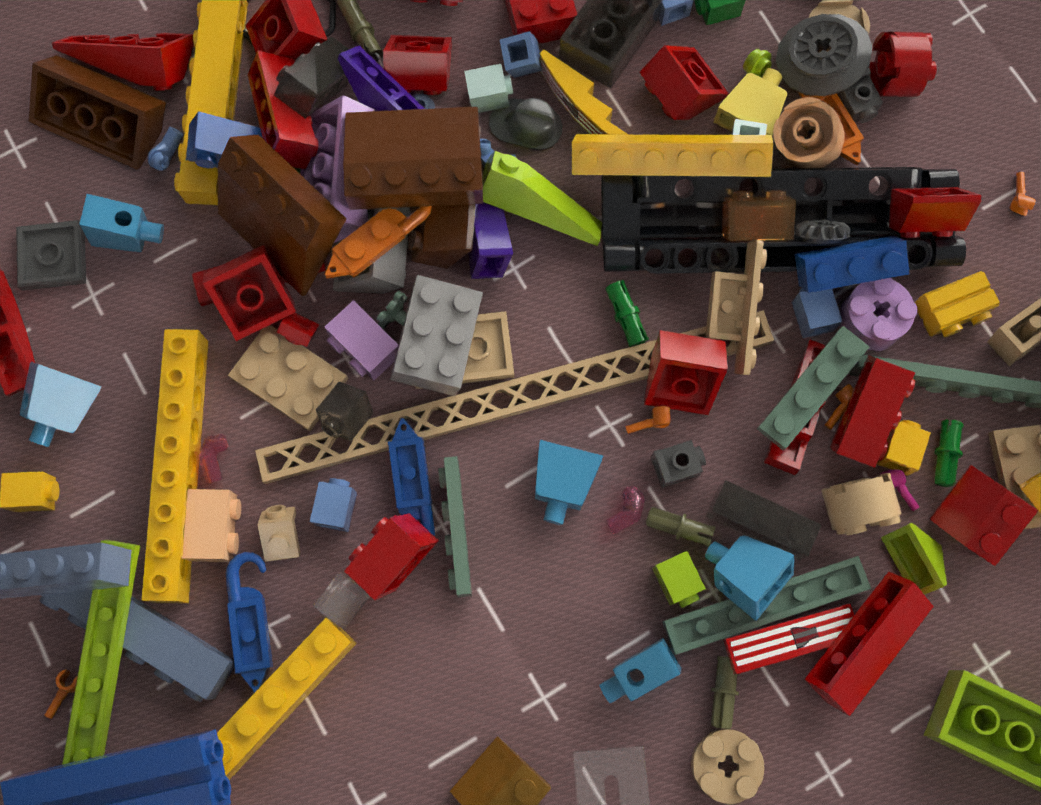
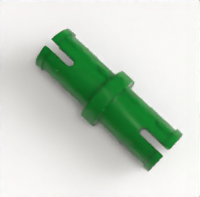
M624 280L608 285L605 291L614 307L613 309L616 313L614 315L615 321L620 323L629 347L646 343L649 341V337L638 315L640 310L638 306H634L625 285L626 283Z

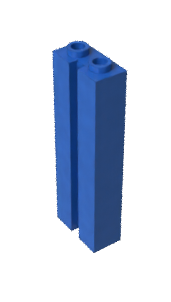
M216 729L24 773L0 782L4 805L231 804V784L225 775L222 760L224 750L221 741L218 739Z

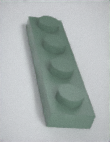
M842 326L758 426L757 430L780 449L785 450L869 349V346L846 327Z
M457 456L445 457L444 467L438 468L440 488H447L448 501H442L443 521H450L451 530L450 535H445L447 556L453 555L454 569H448L450 590H456L458 597L472 596L459 461Z

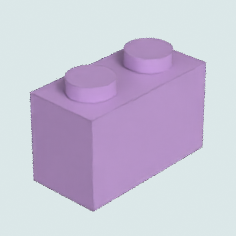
M354 300L325 326L330 336L327 342L338 354L345 351L352 358L349 364L361 377L367 374L374 381L395 361L398 344Z

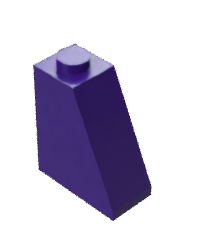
M485 202L475 206L473 250L468 253L471 279L503 278L513 255L504 210Z

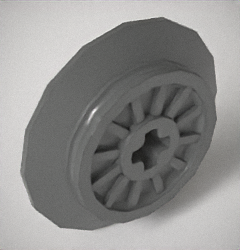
M820 14L804 19L788 30L779 43L776 64L778 71L783 77L782 79L791 89L809 96H828L845 91L861 79L870 66L873 48L868 32L857 21L841 14Z

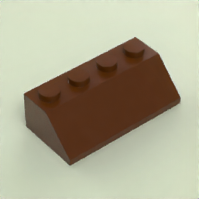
M58 55L32 63L28 122L136 170L142 167L148 153L162 132L166 102Z
M476 204L432 206L431 213L427 219L418 225L410 235L409 249L412 250L411 261L448 269L472 251ZM412 207L411 214L419 207Z

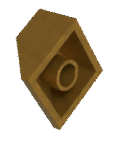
M497 736L450 792L461 805H538L551 790V786Z

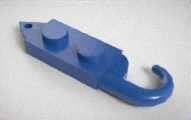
M401 418L392 441L388 442L397 509L401 515L410 513L415 519H420V523L435 536L424 439L416 434L405 418ZM404 424L407 426L405 431L401 428Z
M243 552L232 558L226 567L225 577L229 602L227 607L235 674L240 673L252 690L256 692L263 685L269 668L273 667L265 598L260 591L250 587H241L239 569L242 564L253 562L258 566L261 573H265L266 565L259 555L253 552ZM254 680H258L257 686L254 685Z

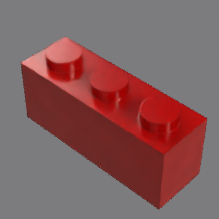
M868 355L830 448L839 455L875 468L878 460L882 461L887 453L889 444L886 441L891 429H896L901 420L902 411H900L904 398H908L913 392L915 372Z

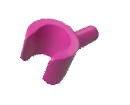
M890 469L880 473L891 474L894 488H897L912 511L919 508V505L905 485L906 476L903 471Z

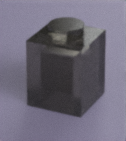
M340 381L316 408L323 431L331 437H341L348 441L353 440L373 414L366 391Z

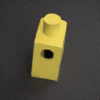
M772 68L766 69L762 78L753 73H747L718 107L714 123L731 132L735 119L767 124L766 135H773L774 124L780 117L788 94L786 90L778 87L783 78L781 73Z

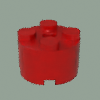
M890 31L881 32L876 37L872 46V51H877L875 61H870L868 68L871 72L870 78L880 97H917L923 92L927 82L934 80L937 65L935 61H932L931 47L933 38L931 33Z

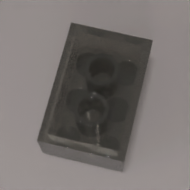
M587 0L560 38L559 59L605 86L612 88L659 20L663 0Z

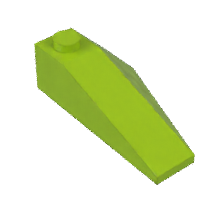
M494 151L488 157L482 177L483 202L598 246L602 228L600 220L525 162L518 160L512 155L502 154Z

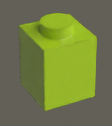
M688 551L659 563L652 568L670 606L679 602L681 608L700 600L697 593L706 589Z

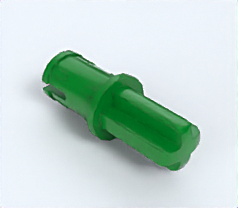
M948 419L941 421L939 447L934 452L937 455L934 482L942 487L955 485L958 460L963 457L960 444L964 424L958 420H951V425H949Z

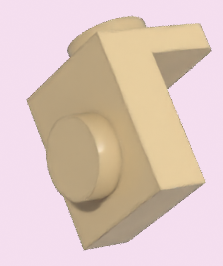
M274 505L262 511L257 526L265 562L299 557L301 551L295 525V507L286 508L284 505Z

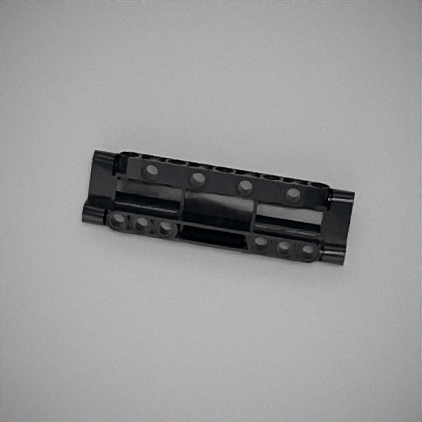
M863 167L772 169L771 177L602 175L601 217L604 272L648 271L654 274L712 273L715 271L744 272L747 244L755 240L763 241V249L767 252L766 264L764 269H761V272L797 271L795 254L889 236L848 237L839 243L818 244L802 240V237L797 236L796 225L804 221L826 219L828 221L844 222L850 227V235L900 234L889 228L892 189L959 188V173L956 169ZM877 176L880 180L879 188L871 193L869 182ZM814 177L817 183L816 188L812 193L806 194L804 184L809 178ZM746 178H751L753 181L752 191L742 195L739 189L740 183ZM681 179H687L690 183L688 193L683 196H677L675 193L676 183ZM953 231V236L950 237L932 236V232H920V237L916 238L895 236L906 241L907 252L913 245L917 246L916 256L908 260L909 270H917L924 267L962 266L964 264L966 243L962 237L955 235L956 231ZM724 237V239L640 240V238ZM686 248L692 249L693 258L691 261L685 264L679 263L678 254L680 251ZM717 248H724V259L719 263H712L711 253ZM651 249H659L661 251V258L655 264L645 262V256Z

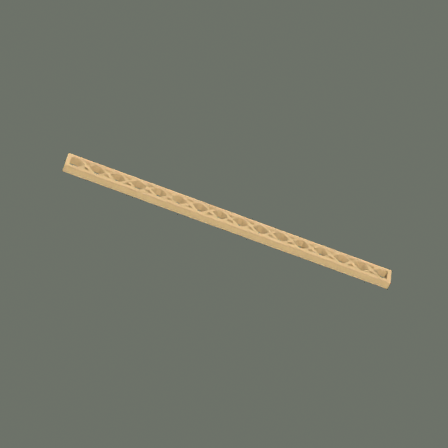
M764 310L756 313V316L760 318L759 329L762 337L754 339L753 349L770 345L774 341ZM707 326L680 334L704 337L706 336ZM656 340L255 450L262 482L269 484L388 451V442L392 441L389 439L391 436L394 437L395 429L401 418H408L417 423L414 431L419 437L427 440L647 379L650 367V360L648 358L653 351ZM731 341L729 346L726 347L727 356L736 354V341ZM629 358L639 363L636 371L627 374L619 370L617 366L621 359ZM597 366L608 373L602 382L596 383L585 377L590 368ZM566 375L576 380L572 390L565 392L555 387L554 384L558 377ZM536 384L545 389L540 399L531 400L522 395L527 385ZM501 392L513 398L508 408L500 409L490 403L495 395ZM472 401L481 406L475 417L468 418L459 413L465 402ZM441 410L449 415L443 426L436 427L427 422L433 411ZM376 427L385 432L378 444L371 445L363 440L367 431L371 428ZM344 436L352 440L353 442L345 453L339 454L330 449L338 437ZM312 445L320 449L313 462L306 463L298 458L305 446ZM280 454L287 458L280 471L269 472L266 457Z

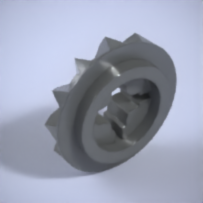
M814 219L813 221H804L796 225V235L810 243L833 244L842 242L843 239L850 237V227L844 222Z

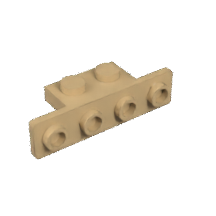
M761 240L748 242L744 274L715 271L712 272L705 338L737 341L734 373L740 375H750L751 369L756 364L757 355L756 350L753 349L754 336L758 334L760 328V318L756 316L757 303L762 300L763 284L760 282L761 269H764L767 259V252L763 249L764 242Z

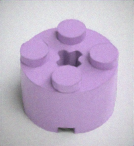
M892 278L861 283L852 291L840 307L839 312L842 323L839 325V328L842 326L846 327L869 346L868 350L882 351L892 346L911 328L917 314V305L906 288Z

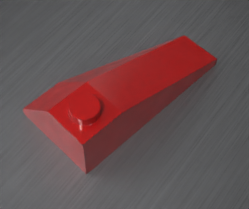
M156 33V37L139 39V34L111 38V40L110 35L69 36L52 42L54 50L138 85L153 86V89L156 91H165L172 89V84L184 79L194 43L193 34Z

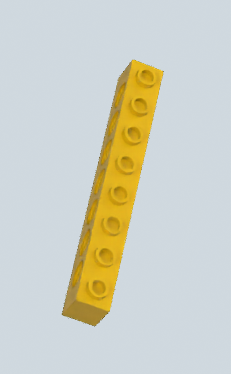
M164 330L141 600L151 603H189L192 562L183 559L182 556L188 489H197L209 342L199 330Z

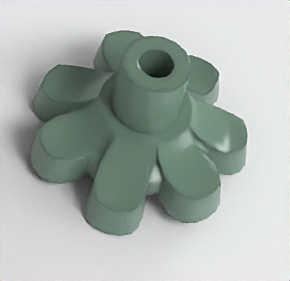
M400 290L395 293L393 300L387 305V311L380 312L376 319L379 321L378 325L382 329H385L389 323L394 321L402 326L404 325L406 312L403 310V305L408 297Z

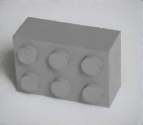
M417 275L412 288L390 380L456 396L461 389L483 292Z

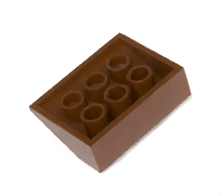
M478 107L347 112L345 114L343 166L344 195L349 209L483 204Z
M247 135L229 138L218 162V214L253 249L264 245L279 274L301 296H305L347 218L261 136Z

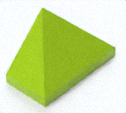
M913 523L907 524L881 537L902 577L913 581L924 595L947 585L942 545Z

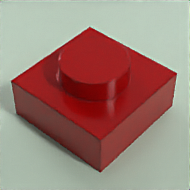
M293 313L283 318L276 333L284 336L292 344L307 347L315 336L320 324L297 313Z

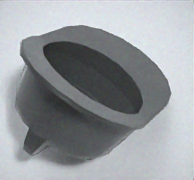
M539 98L525 100L508 99L510 107L492 110L489 116L491 132L499 140L506 143L543 150L551 148L562 135L563 124L560 116L547 102Z

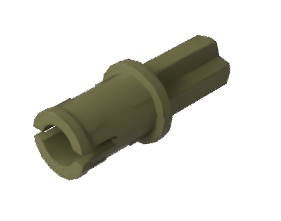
M651 507L646 519V525L676 535L677 540L682 537L706 545V547L710 546L712 537L700 534L699 532L713 536L716 526H710L686 518L687 514L685 513L683 516L656 507Z
M717 656L715 688H711V691L714 692L711 725L715 728L731 729L735 695L739 696V692L736 691L738 674H733L729 657Z

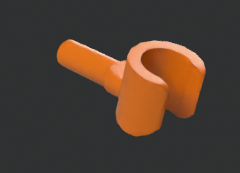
M1018 172L1016 173V195L1010 204V210L1027 216L1028 210L1033 209L1036 199L1025 195V173Z
M850 384L846 385L835 395L842 404L835 409L825 423V426L832 430L845 412L854 390Z
M667 406L652 408V419H646L625 426L627 433L651 427H668L671 422L670 408Z
M67 669L62 670L56 677V685L59 689L44 714L49 719L54 717L68 693L75 692L77 676L70 686H65V680L70 674V671Z

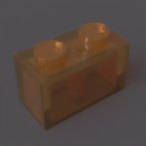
M734 191L733 197L723 198L722 236L728 241L794 240L796 200L786 196V191H766V196L753 197V192Z

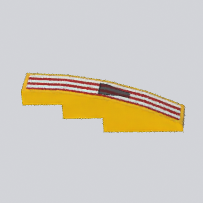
M542 50L540 62L543 70L540 72L554 95L589 134L629 135L611 123L613 109L593 97L594 82L546 50Z

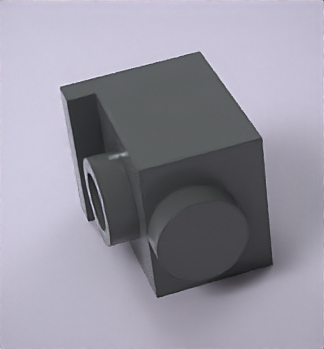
M869 68L858 82L845 91L837 93L854 122L866 123L878 115V110L883 104L870 78L871 72Z
M692 440L662 450H656L650 457L661 488L700 476L703 472L701 466L706 465L703 450L700 446L694 447ZM679 455L684 456L687 465L679 466L676 463V457Z

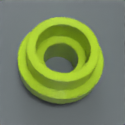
M753 50L746 58L743 70L762 78L766 69L772 66L771 53L767 50Z

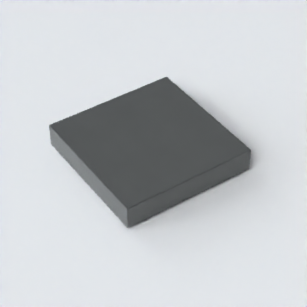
M80 220L16 227L17 287L20 290L86 284L85 234L79 225Z

